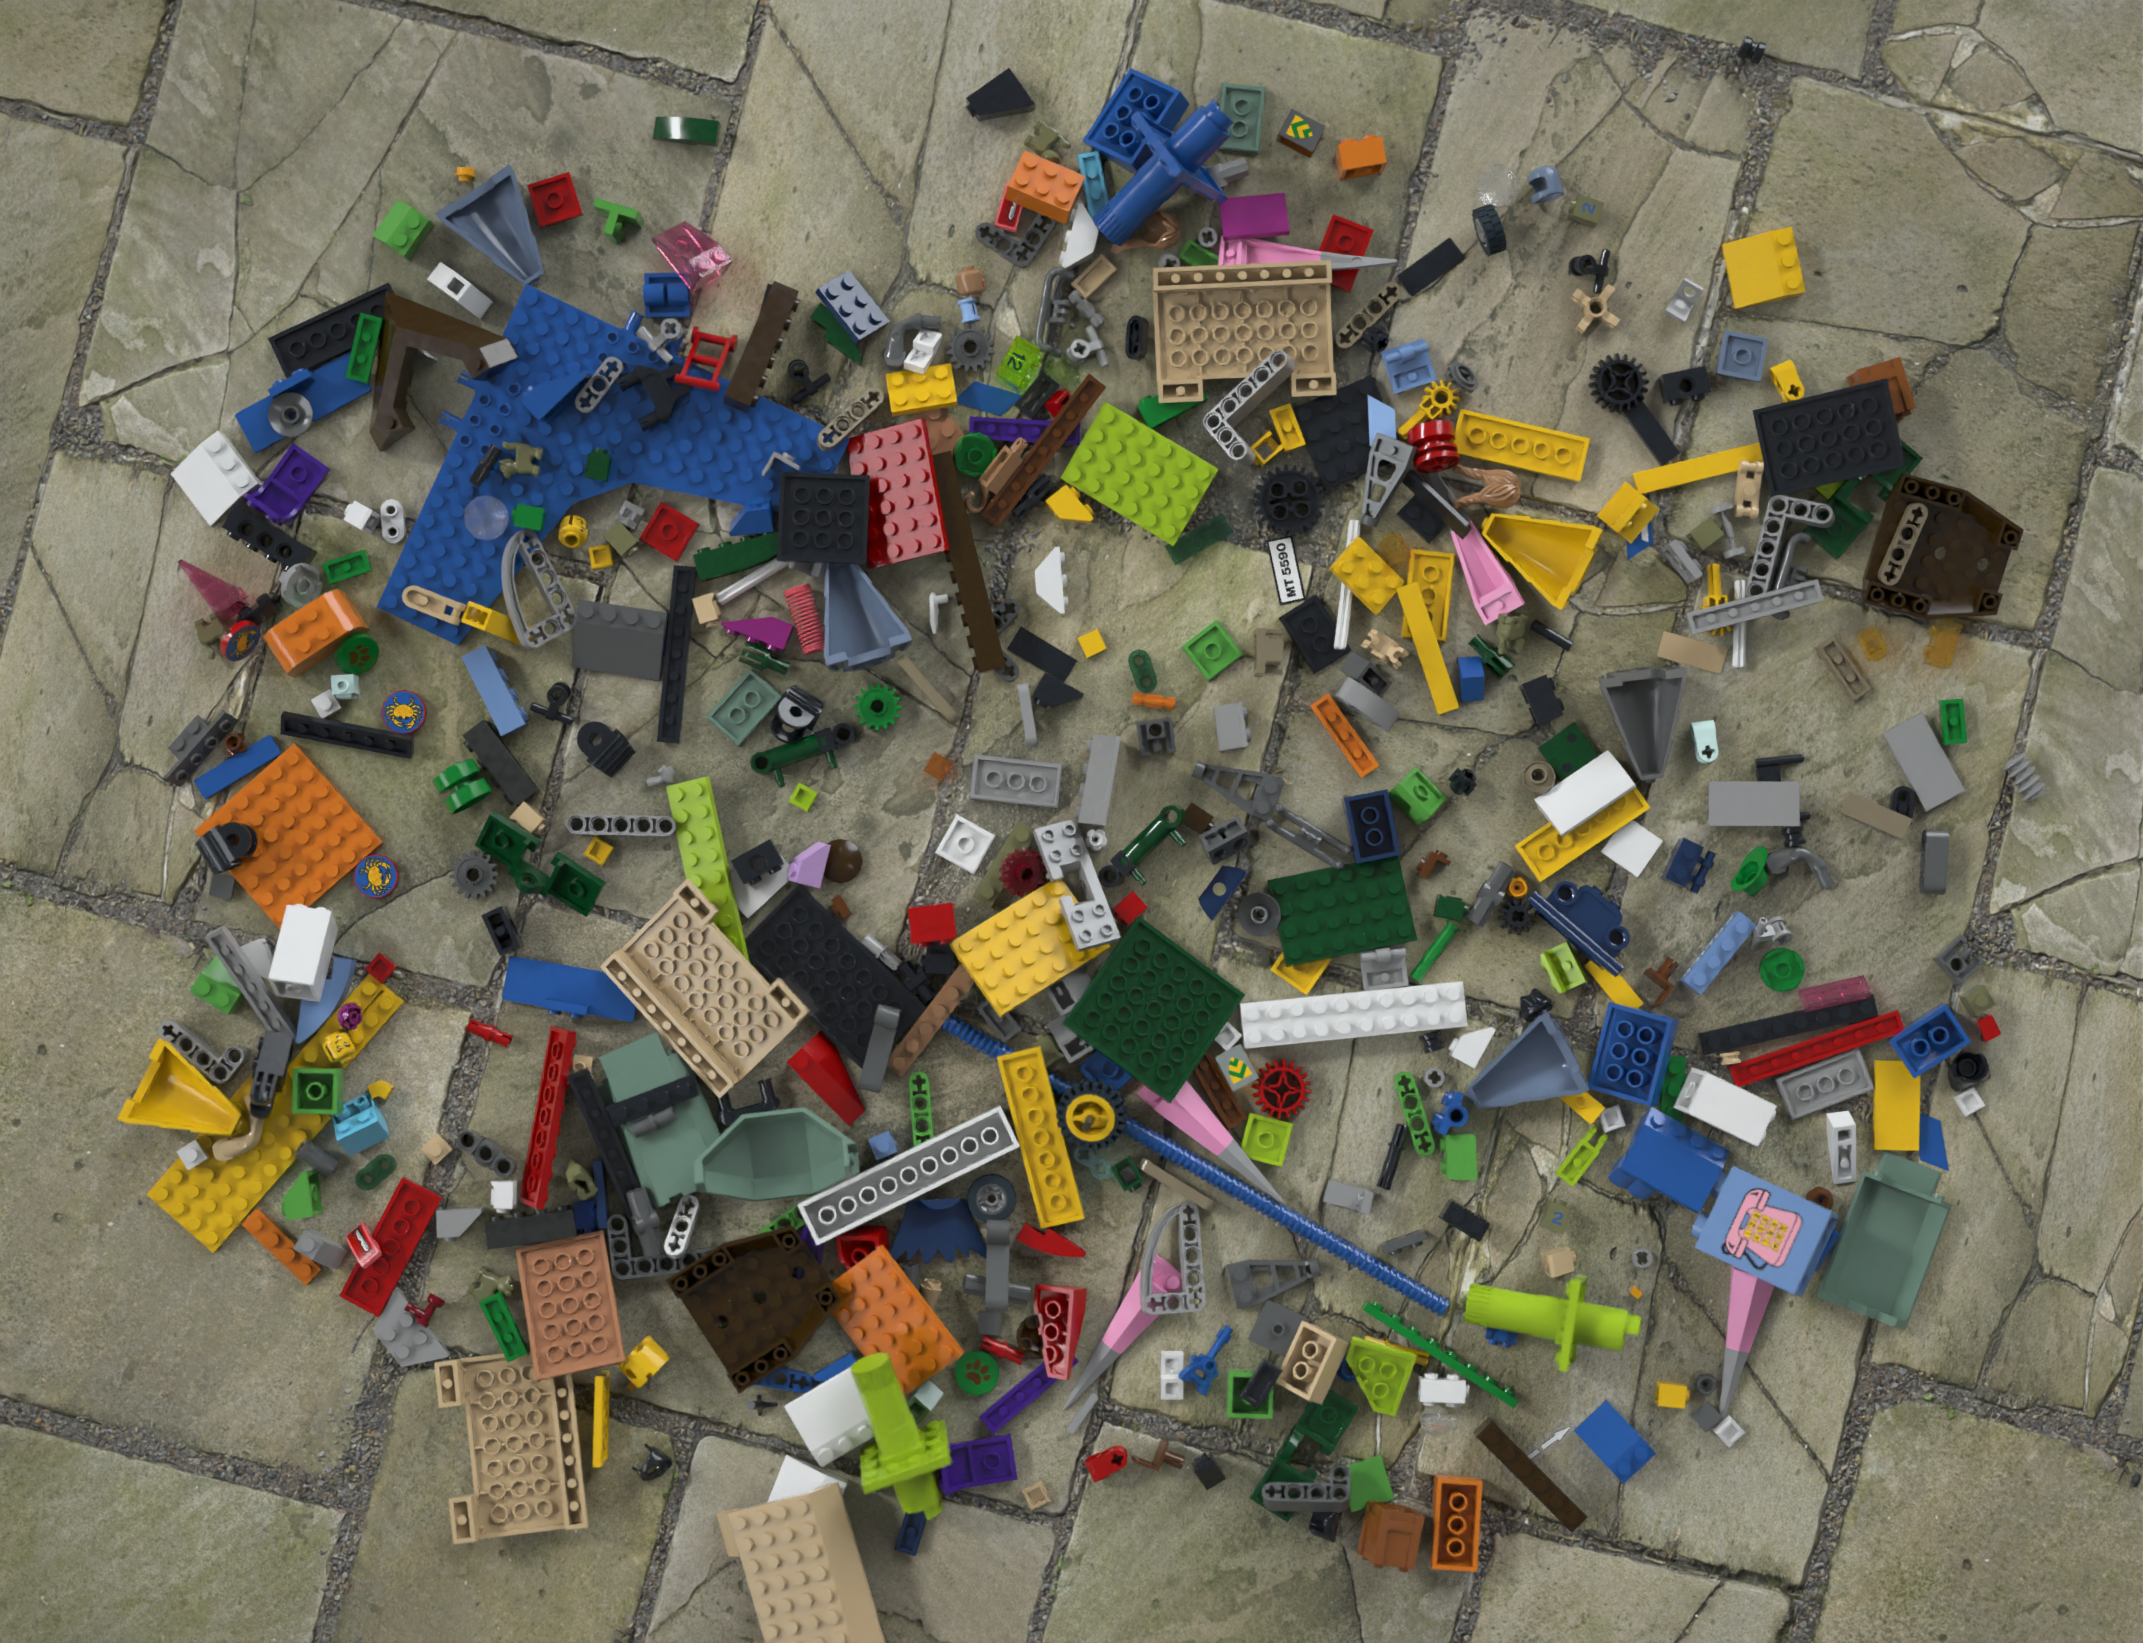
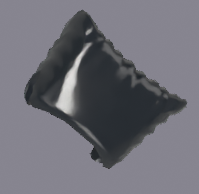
M1961 1051L1952 1061L1948 1070L1950 1087L1955 1092H1960L1965 1088L1991 1078L1987 1059L1981 1053L1975 1054Z
M1313 1512L1308 1530L1314 1536L1335 1543L1342 1512Z

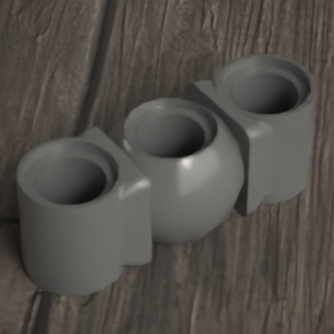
M475 1130L464 1131L458 1136L457 1144L460 1149L467 1151L469 1155H473L478 1165L489 1167L490 1170L495 1171L500 1177L509 1176L516 1171V1160L508 1156L505 1151H501L500 1146L495 1141L480 1136ZM467 1134L472 1135L474 1138L472 1146H468L464 1142ZM485 1147L490 1148L492 1151L490 1159L483 1157L482 1151ZM503 1160L510 1163L509 1172H504L501 1169L500 1164Z

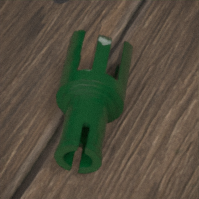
M1479 634L1468 643L1482 656V664L1499 680L1515 666V663L1505 654H1498L1497 646L1491 647Z
M748 641L745 642V646L764 653V656L743 649L741 652L743 655L757 660L761 664L744 657H739V662L762 671L768 668L784 676L786 675L790 662L772 656L771 650Z

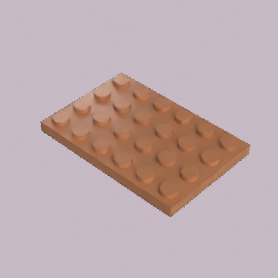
M601 1230L515 1249L536 1381L625 1363L626 1357L605 1231Z

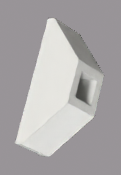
M1081 203L1078 204L1077 209L1073 208L1070 222L1074 223L1072 230H1067L1064 243H1068L1066 252H1061L1059 264L1065 268V272L1093 257L1099 236L1096 225Z
M441 262L427 279L480 320L494 303L471 283Z
M1055 547L1035 570L1036 595L1060 616L1065 615V610H1069L1068 596L1063 597V588H1067L1066 574L1061 572V566H1065V554L1060 552V547Z

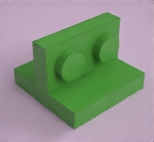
M595 198L593 207L599 216L608 218L604 234L609 242L619 244L620 239H623L626 233L625 224L642 229L644 219L638 210Z
M1416 766L1388 792L1389 797L1417 826L1424 820L1426 821L1446 799L1443 793Z

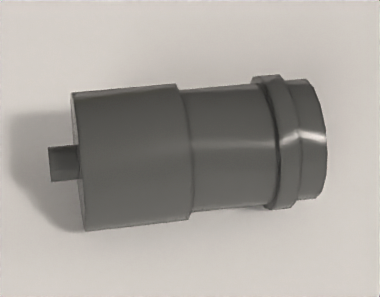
M305 1139L300 1144L294 1154L298 1160L305 1162L325 1178L331 1172L335 1173L337 1170L335 1167L339 1160L308 1139Z

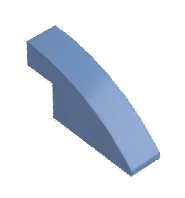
M334 958L332 978H326L320 1002L301 999L296 1043H306L314 1037L341 1006L350 988L357 960Z

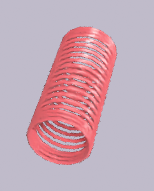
M809 583L789 588L783 592L785 599H787V606L791 610L792 621L796 625L795 629H797L798 639L801 640L799 643L802 644L801 647L804 655L823 651L825 641L822 640L825 639V636H822L825 632H821L825 628H821L823 627V624H820L822 623L821 620L817 621L821 617H817L820 613H816L819 610L815 609L817 608L816 602H812L815 598H811L814 595L810 594L813 591H811L812 588Z

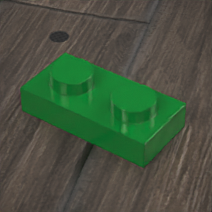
M365 549L322 563L329 585L373 571Z
M1963 699L1938 701L1943 745L1967 743Z

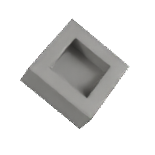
M625 500L615 520L636 530L646 511Z

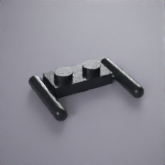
M1804 755L1756 758L1757 782H1781L1779 765L1803 763L1805 760ZM1800 812V821L1811 818L1810 812Z

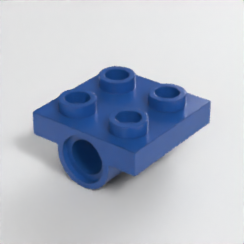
M689 272L644 273L643 299L646 319L691 318Z
M1453 1089L1450 1092H1445L1441 1100L1443 1107L1440 1113L1436 1112L1431 1123L1434 1125L1433 1130L1446 1136L1450 1125L1462 1127L1466 1124L1468 1112L1460 1105L1464 1094ZM1457 1109L1459 1112L1458 1118L1451 1120V1112Z

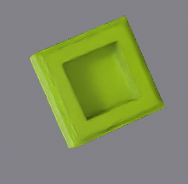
M799 782L788 802L809 812L819 793Z

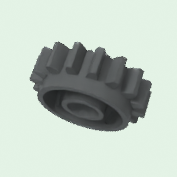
M964 324V330L961 331L957 327V335H949L953 341L946 344L947 347L951 348V350L947 351V356H953L950 363H957V370L963 367L965 368V373H968L969 369H973L977 373V368L981 367L984 370L986 369L985 363L992 362L989 355L995 354V351L990 349V347L994 346V341H988L991 338V334L987 333L984 335V327L976 330V324H973L972 329H969L967 324ZM968 344H974L977 349L973 353H967L965 347Z
M471 851L470 856L467 853H462L463 860L456 858L455 861L458 865L451 866V869L455 871V874L449 875V878L455 879V882L451 885L452 887H459L457 890L458 894L465 892V898L467 899L470 898L471 894L475 900L479 898V894L485 898L487 897V891H495L492 887L493 884L499 883L495 878L500 873L495 872L494 869L498 865L491 863V856L484 858V852H480L478 856L476 851ZM474 869H477L480 874L477 881H472L470 878V873Z

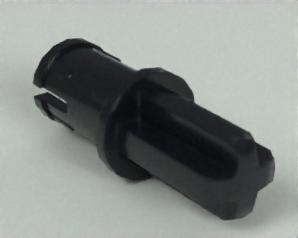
M491 444L482 460H478L479 464L469 478L470 483L480 487L489 472L494 470L493 466L504 451Z

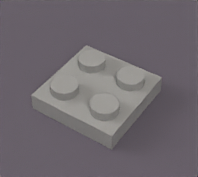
M1675 539L1661 549L1687 585L1703 575L1700 571L1702 570L1701 565L1696 559L1692 560L1687 554L1688 549L1682 541L1678 542Z

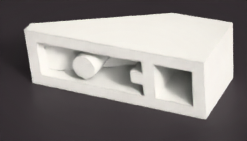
M1849 1111L1827 1113L1826 1131L1833 1183L1856 1181V1124Z

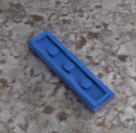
M268 735L248 747L246 752L236 754L193 781L204 799L207 800L282 754V751L273 736Z

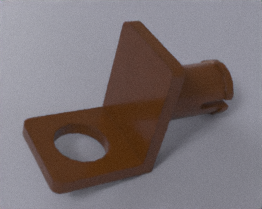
M1669 957L1665 959L1657 972L1652 968L1643 972L1644 975L1663 989L1652 1004V1008L1659 1007L1674 988L1668 982V978L1679 965L1676 961L1673 964V959Z
M1161 1438L1153 1462L1132 1455L1131 1459L1136 1464L1159 1471L1162 1463L1181 1469L1183 1465L1180 1463H1184L1185 1456L1168 1451L1169 1442L1165 1438Z

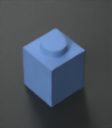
M891 1130L868 1139L876 1160L899 1150Z

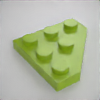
M1352 1336L1345 1354L1346 1361L1369 1400L1373 1411L1395 1417L1415 1364L1416 1354Z

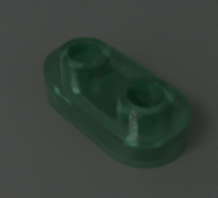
M1134 650L1129 655L1128 665L1136 688L1142 693H1150L1157 686V677L1150 656L1144 650ZM1137 657L1143 659L1142 665H1137L1135 663V659ZM1144 678H1148L1150 680L1149 686H1144L1142 684V680Z
M386 1153L374 1158L356 1174L355 1182L358 1188L369 1191L377 1187L396 1170V1159ZM384 1160L389 1163L387 1169L382 1166ZM366 1175H370L372 1177V1181L370 1183H367L365 1181Z

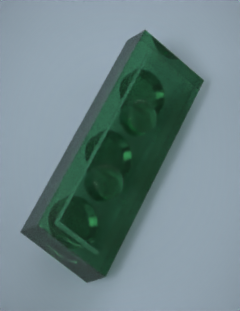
M1222 513L1179 537L1175 546L1167 544L1164 547L1176 566L1233 534V531Z

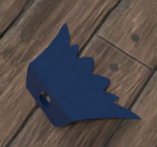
M1254 863L1247 871L1235 867L1222 866L1203 891L1198 900L1202 909L1210 918L1205 931L1240 885L1242 879ZM1219 882L1223 883L1226 887V892L1221 896L1213 892V886Z
M966 1199L914 1200L906 1202L903 1219L889 1254L895 1260L907 1250V1259L910 1260L920 1248L925 1264H928L939 1249L943 1257L952 1263L957 1247L968 1258L970 1257L969 1248H971L985 1259H987V1248L978 1233Z

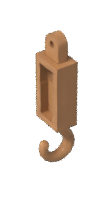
M1019 437L1010 448L1005 445L978 479L982 489V498L979 506L972 507L970 504V500L974 497L973 492H970L965 498L964 505L969 513L979 514L983 512L987 507L990 491L997 495L1022 463L1023 459L1019 456L1027 446L1025 439Z

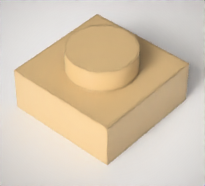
M437 1133L421 1150L437 1165L453 1148Z

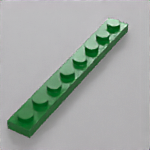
M1373 1300L1371 1303L1365 1301L1362 1305L1363 1311L1513 1409L1517 1405L1518 1400L1514 1397L1515 1392L1506 1386L1503 1389L1495 1385L1497 1381L1487 1374L1483 1377L1476 1373L1478 1368L1469 1362H1466L1464 1365L1458 1361L1459 1356L1449 1349L1444 1352L1439 1348L1441 1344L1431 1337L1428 1340L1420 1336L1422 1333L1420 1330L1412 1325L1409 1328L1401 1323L1403 1319L1394 1313H1391L1389 1316L1382 1311L1384 1307Z

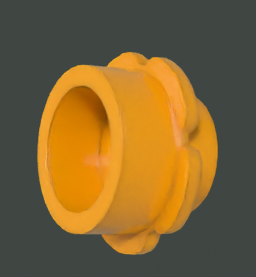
M457 167V174H454V176L459 177L460 182H472V178H476L475 168Z
M1521 877L1512 878L1506 888L1507 894L1513 896V898H1522L1528 891L1526 881Z

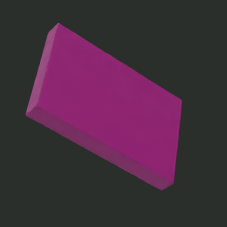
M1285 193L1227 198L1222 204L1219 203L1223 241L1289 235Z

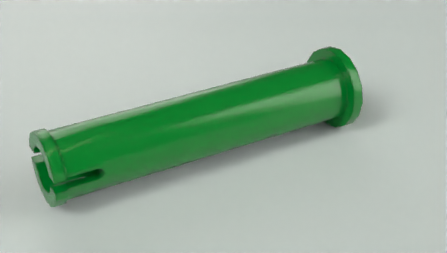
M1448 920L1445 921L1447 923L1414 970L1409 974L1419 983L1422 982L1457 931H1461Z

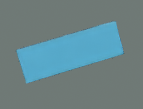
M1099 151L1077 155L1080 173L1085 176L1083 189L1088 213L1092 220L1109 202Z

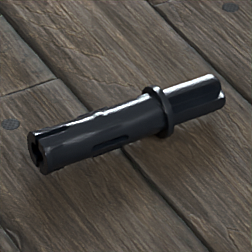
M1399 1123L1396 1125L1391 1143H1388L1389 1149L1376 1186L1387 1190L1391 1189L1401 1152L1405 1150L1403 1146L1409 1130L1408 1126Z

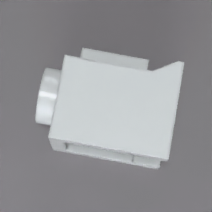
M517 1180L491 1181L494 1187L491 1189V1205H494L493 1209H496L497 1213H510V1209L516 1208Z

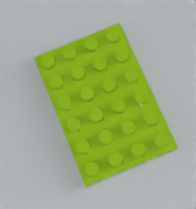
M1104 401L1060 479L1170 545L1175 546L1219 469Z

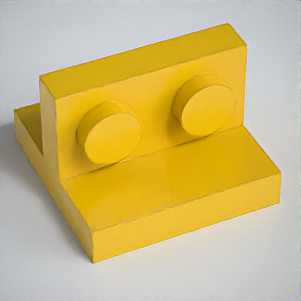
M1625 481L1596 516L1628 542L1632 543L1660 509Z

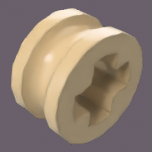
M1740 1051L1720 1053V1056L1723 1058L1721 1065L1741 1063V1059L1738 1058Z

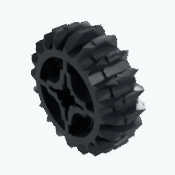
M1616 353L1614 361L1610 355L1606 356V362L1601 359L1598 361L1600 367L1594 366L1592 368L1596 374L1589 375V379L1595 381L1588 384L1589 388H1595L1590 393V396H1598L1594 402L1598 404L1602 401L1601 409L1604 410L1607 405L1610 406L1609 413H1613L1615 407H1617L1618 414L1623 412V407L1627 412L1631 411V405L1636 408L1639 406L1637 400L1643 401L1645 399L1641 393L1648 392V388L1642 386L1649 383L1648 379H1642L1647 374V371H1639L1643 365L1640 363L1635 366L1636 358L1633 357L1630 362L1627 361V354H1624L1622 360H1620L1619 353ZM1621 367L1628 370V372L1619 374L1611 368ZM1603 373L1607 375L1606 378L1609 382V386L1605 391L1602 387ZM1632 376L1635 380L1634 394L1630 392L1631 389L1628 385V381ZM1623 378H1626L1622 382L1621 388L1619 386L1618 388L1615 387L1613 390H1611V388L1616 383V379L1618 381L1622 380ZM1617 393L1621 397H1625L1626 400H1615L1609 396Z

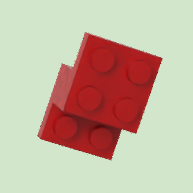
M954 903L908 908L911 944H916V947L920 948L931 946L932 941H939V945L952 943L953 939L957 938Z

